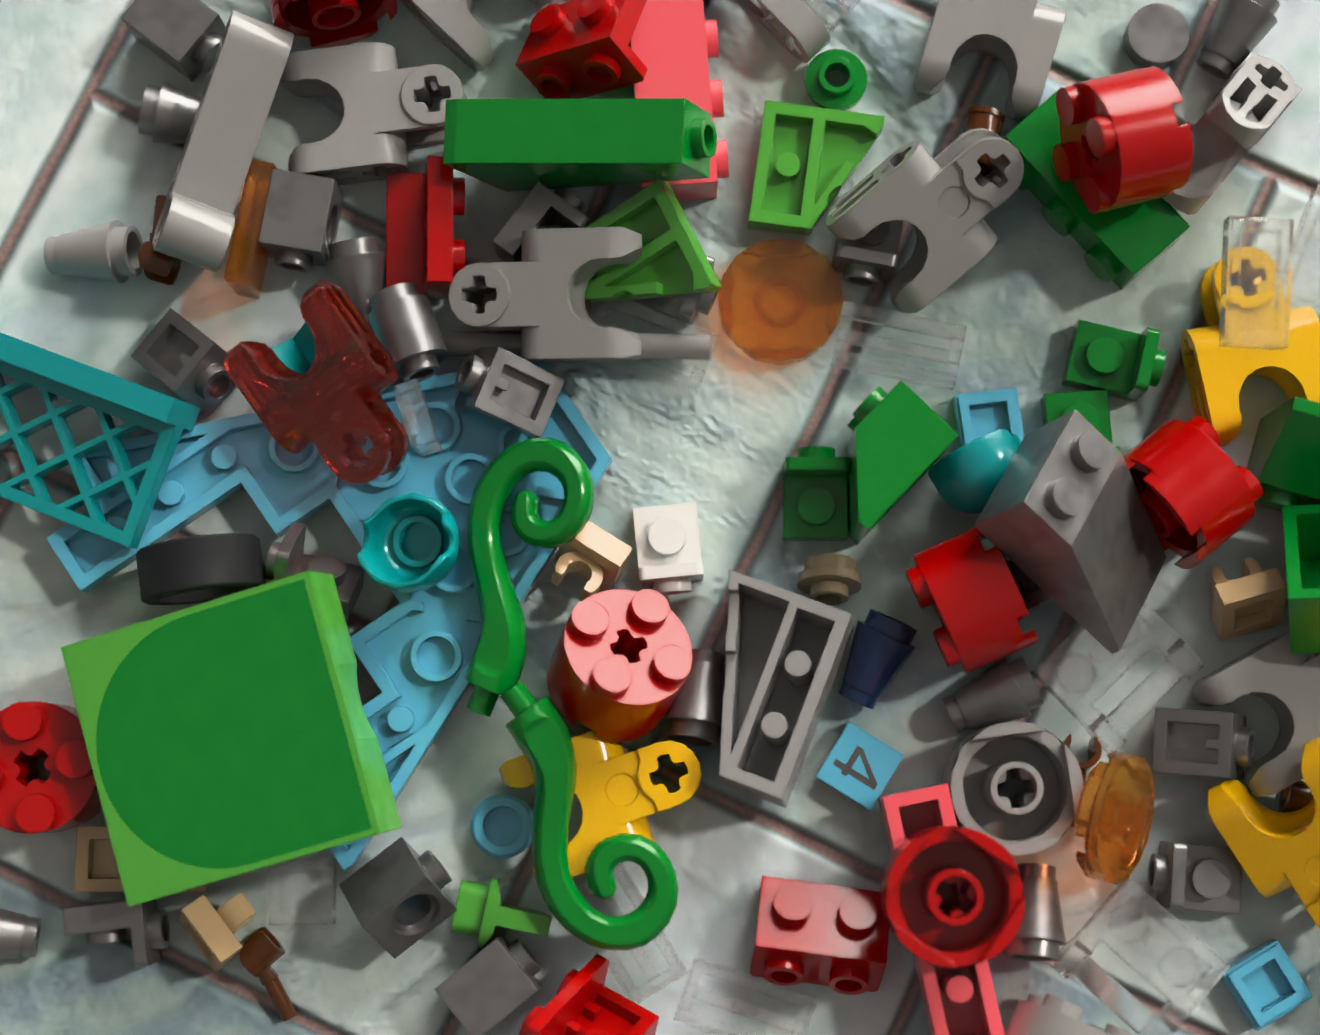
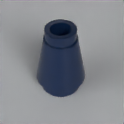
M870 609L865 621L858 620L842 680L844 682L838 693L853 702L874 709L878 698H881L916 649L911 643L917 630L891 616Z

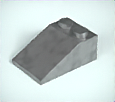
M1076 409L1025 435L974 524L986 538L1111 654L1121 650L1167 558L1122 453Z

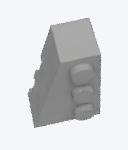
M729 570L728 623L725 642V688L723 692L719 776L726 786L786 808L853 632L852 614Z

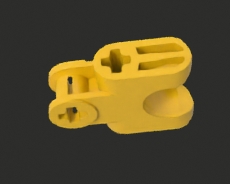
M1239 247L1227 252L1203 274L1199 284V299L1206 326L1183 330L1181 334V354L1194 415L1202 417L1213 426L1220 437L1221 444L1219 447L1229 445L1241 429L1242 415L1239 407V393L1247 377L1261 376L1271 379L1286 393L1288 401L1296 396L1320 403V322L1311 306L1285 311L1277 279V271L1272 260L1263 252L1249 247ZM1233 276L1236 283L1245 282L1248 291L1243 294L1240 287L1230 288L1227 279Z
M594 730L571 738L577 765L574 794L578 797L583 812L582 825L576 836L568 844L567 854L572 877L585 873L584 868L587 857L595 845L607 837L620 833L640 834L655 842L647 816L682 804L692 798L700 786L702 778L701 764L692 750L682 743L663 741L625 754L621 741H606L594 737ZM525 755L507 760L499 768L504 784L513 788L534 786V775ZM664 755H669L673 763L685 762L688 769V774L679 778L681 789L676 792L670 793L666 784L655 785L652 781L651 773L660 769L659 758ZM533 868V873L536 879L535 869Z
M1319 736L1303 745L1301 772L1304 782L1310 788L1314 797L1307 806L1294 812L1280 813L1259 804L1249 793L1247 787L1239 780H1227L1209 788L1208 810L1216 828L1259 893L1266 898H1270L1293 887L1304 903L1306 910L1320 929Z

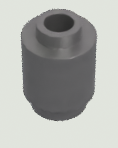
M414 283L392 285L375 293L369 299L372 311L368 315V321L387 374L392 377H403L404 382L413 383L425 380L440 371L439 363L448 356V351L428 297L420 294L417 285Z

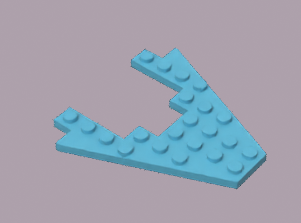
M532 362L550 371L545 362ZM458 372L434 376L413 383L404 382L310 401L303 405L295 404L195 424L192 432L183 429L137 549L124 546L69 523L47 537L46 540L79 590L88 593L136 560V553L141 548L165 541L243 487L277 536L282 537L285 535L292 522L301 524L330 503H333L362 547L364 540L363 522L368 517H372V514L388 498L413 492L438 500L452 513L457 522L459 551L453 568L444 580L431 589L402 593L391 589L400 603L350 637L353 650L382 691L381 694L363 705V709L373 731L378 737L396 802L471 685L464 677L474 654L481 630L480 606L467 548V518L473 492L485 469L502 451L512 444L532 437L479 412H465L455 407L454 404L459 390L455 388ZM562 388L541 438H554L574 449L589 468L595 490L610 467L612 458ZM158 433L121 439L132 468L150 460L159 437ZM109 445L81 458L93 487L120 474ZM537 471L524 477L512 491L503 513L501 524L502 546L520 605H522L558 547L535 548L526 544L517 535L511 523V507L514 497L519 491L530 490L536 493L540 500L539 515L541 519L547 521L554 519L562 509L564 489L561 482L547 472ZM143 477L137 479L139 486ZM125 486L98 498L106 522L120 529L124 528L132 507ZM86 511V512L83 513V514L89 516L88 511ZM374 836L331 848L330 851L344 871L356 865Z

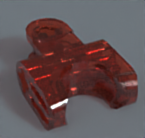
M319 280L302 297L300 303L301 314L314 335L316 348L315 359L305 374L286 367L277 357L274 350L264 343L242 341L226 353L224 366L229 376L269 433L285 450L293 454H299L314 443L330 469L340 479L352 484L369 482L380 475L397 469L405 460L408 451L407 433L379 394L398 379V371L386 349L348 295L338 285ZM367 437L374 446L367 453L368 457L361 448L368 441Z

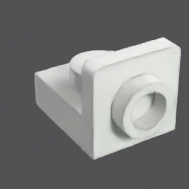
M696 502L632 508L640 586L653 585V590L658 591L662 595L691 592V581H700L704 577Z

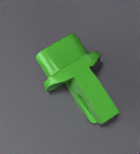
M492 878L490 885L466 880L461 881L455 906L457 911L454 912L451 932L479 937L478 946L484 948L494 933L495 926L548 936L552 916L528 908L501 904L499 878Z

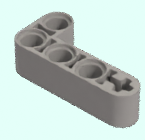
M233 10L231 12L152 240L154 251L213 272H217L220 268L235 224L233 213L292 47L294 33Z

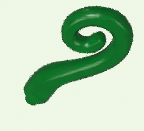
M530 438L510 445L485 469L470 501L467 518V548L480 606L481 630L464 678L475 685L467 708L491 717L499 695H503L518 684L526 660V623L502 546L501 524L505 506L512 491L524 477L537 471L547 472L555 476L563 486L564 503L562 509L554 519L549 521L542 520L539 515L540 500L536 493L530 490H522L514 497L511 507V523L517 535L526 544L535 548H555L570 543L583 531L593 509L594 483L589 468L574 449L554 438Z
M521 681L500 697L515 716L505 727L525 755L534 775L535 793L531 832L532 856L537 884L544 902L556 920L568 932L590 946L603 950L623 951L645 946L657 938L666 928L677 906L679 888L672 862L655 842L640 834L620 833L607 837L595 845L587 857L584 868L586 883L594 896L600 899H610L615 895L614 868L626 861L636 863L645 872L648 882L647 894L639 907L623 916L603 914L586 901L574 883L570 873L567 854L569 827L576 785L577 765L574 745L569 730L550 697L547 695L536 702Z

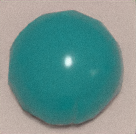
M997 429L956 449L939 460L928 470V476L944 502L950 508L968 514L981 513L1021 444V440L1016 434H1010L1006 429Z
M413 492L388 498L372 514V517H368L363 522L362 551L357 553L360 566L376 584L402 593L431 589L447 577L457 559L459 551L457 522L452 513L434 498Z

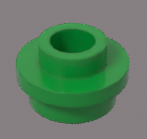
M830 49L818 54L810 62L805 75L807 94L821 108L848 110L861 100L867 86V72L861 60L851 52L842 49ZM832 70H839L847 76L848 82L843 86L834 87L826 81L825 75Z

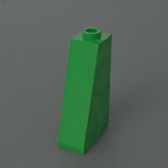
M685 98L446 100L443 164L505 192L532 190L538 181L549 189H557L558 186L572 188L655 182L658 179L663 181L709 178L710 158L716 152L717 134L715 125L711 120L712 115Z

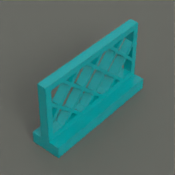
M0 333V409L9 429V432L0 436V450L15 444L25 470L24 473L4 483L0 481V497L124 546L137 549L183 429L193 431L201 408ZM2 374L17 380L6 385ZM33 386L38 387L48 413L22 425L11 397ZM56 395L72 401L60 406ZM87 407L93 408L103 434L76 446L66 417ZM111 416L127 422L115 427ZM53 424L64 453L38 465L27 437ZM142 428L158 433L159 437L150 460L132 468L121 438ZM109 445L120 474L93 487L81 458ZM69 465L81 494L60 504L54 503L50 498L43 477ZM143 477L139 486L137 479ZM30 484L34 494L20 488ZM125 486L132 507L124 528L120 529L106 522L98 498ZM85 505L89 516L75 510Z

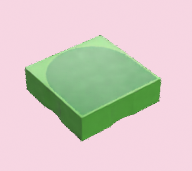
M308 570L61 647L128 907L402 828L378 737L373 731L361 703L357 680V661L333 574Z

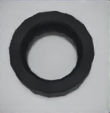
M219 533L184 537L154 543L141 548L136 553L141 601L148 605L164 606L203 603L266 584L260 538L254 534Z

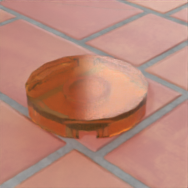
M783 238L757 242L738 254L722 276V288L719 290L717 301L722 328L729 339H732L734 344L742 349L743 353L755 361L775 365L804 361L822 348L838 327L843 304L839 276L824 255L803 242Z
M1114 750L1107 755L1109 763L1099 761L1089 773L1080 795L1075 817L1076 836L1085 838L1086 853L1077 851L1076 854L1077 862L1085 876L1118 885L1129 878L1139 863L1147 844L1153 820L1155 789L1152 771L1145 758Z

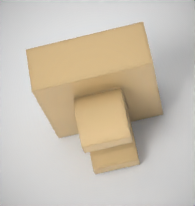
M588 521L579 535L570 543L559 547L554 560L556 565L551 576V583L558 586L566 574L570 572L587 581L580 596V601L598 593L599 589L601 591L611 590L624 569L632 547Z
M1252 557L1244 559L1243 577L1230 581L1226 579L1220 566L1212 568L1210 588L1213 595L1211 622L1221 641L1282 624L1287 587L1277 567L1262 571L1259 563Z
M241 892L217 910L213 908L204 894H202L181 910L177 921L211 967L217 972L238 956L243 946L234 933L253 920L252 916L257 912Z

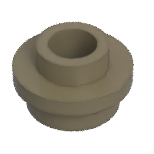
M822 553L805 559L804 570L798 574L797 586L801 591L810 594V599L826 605H838L847 602L849 595H853L861 590L862 577L855 571L856 562L851 557L835 553Z

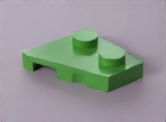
M765 100L748 227L810 235L881 134L885 116Z
M656 180L585 227H624L642 234V254L640 258L631 264L611 265L597 272L589 280L585 290L584 299L586 301L601 303L713 293L722 288L670 184L663 180Z

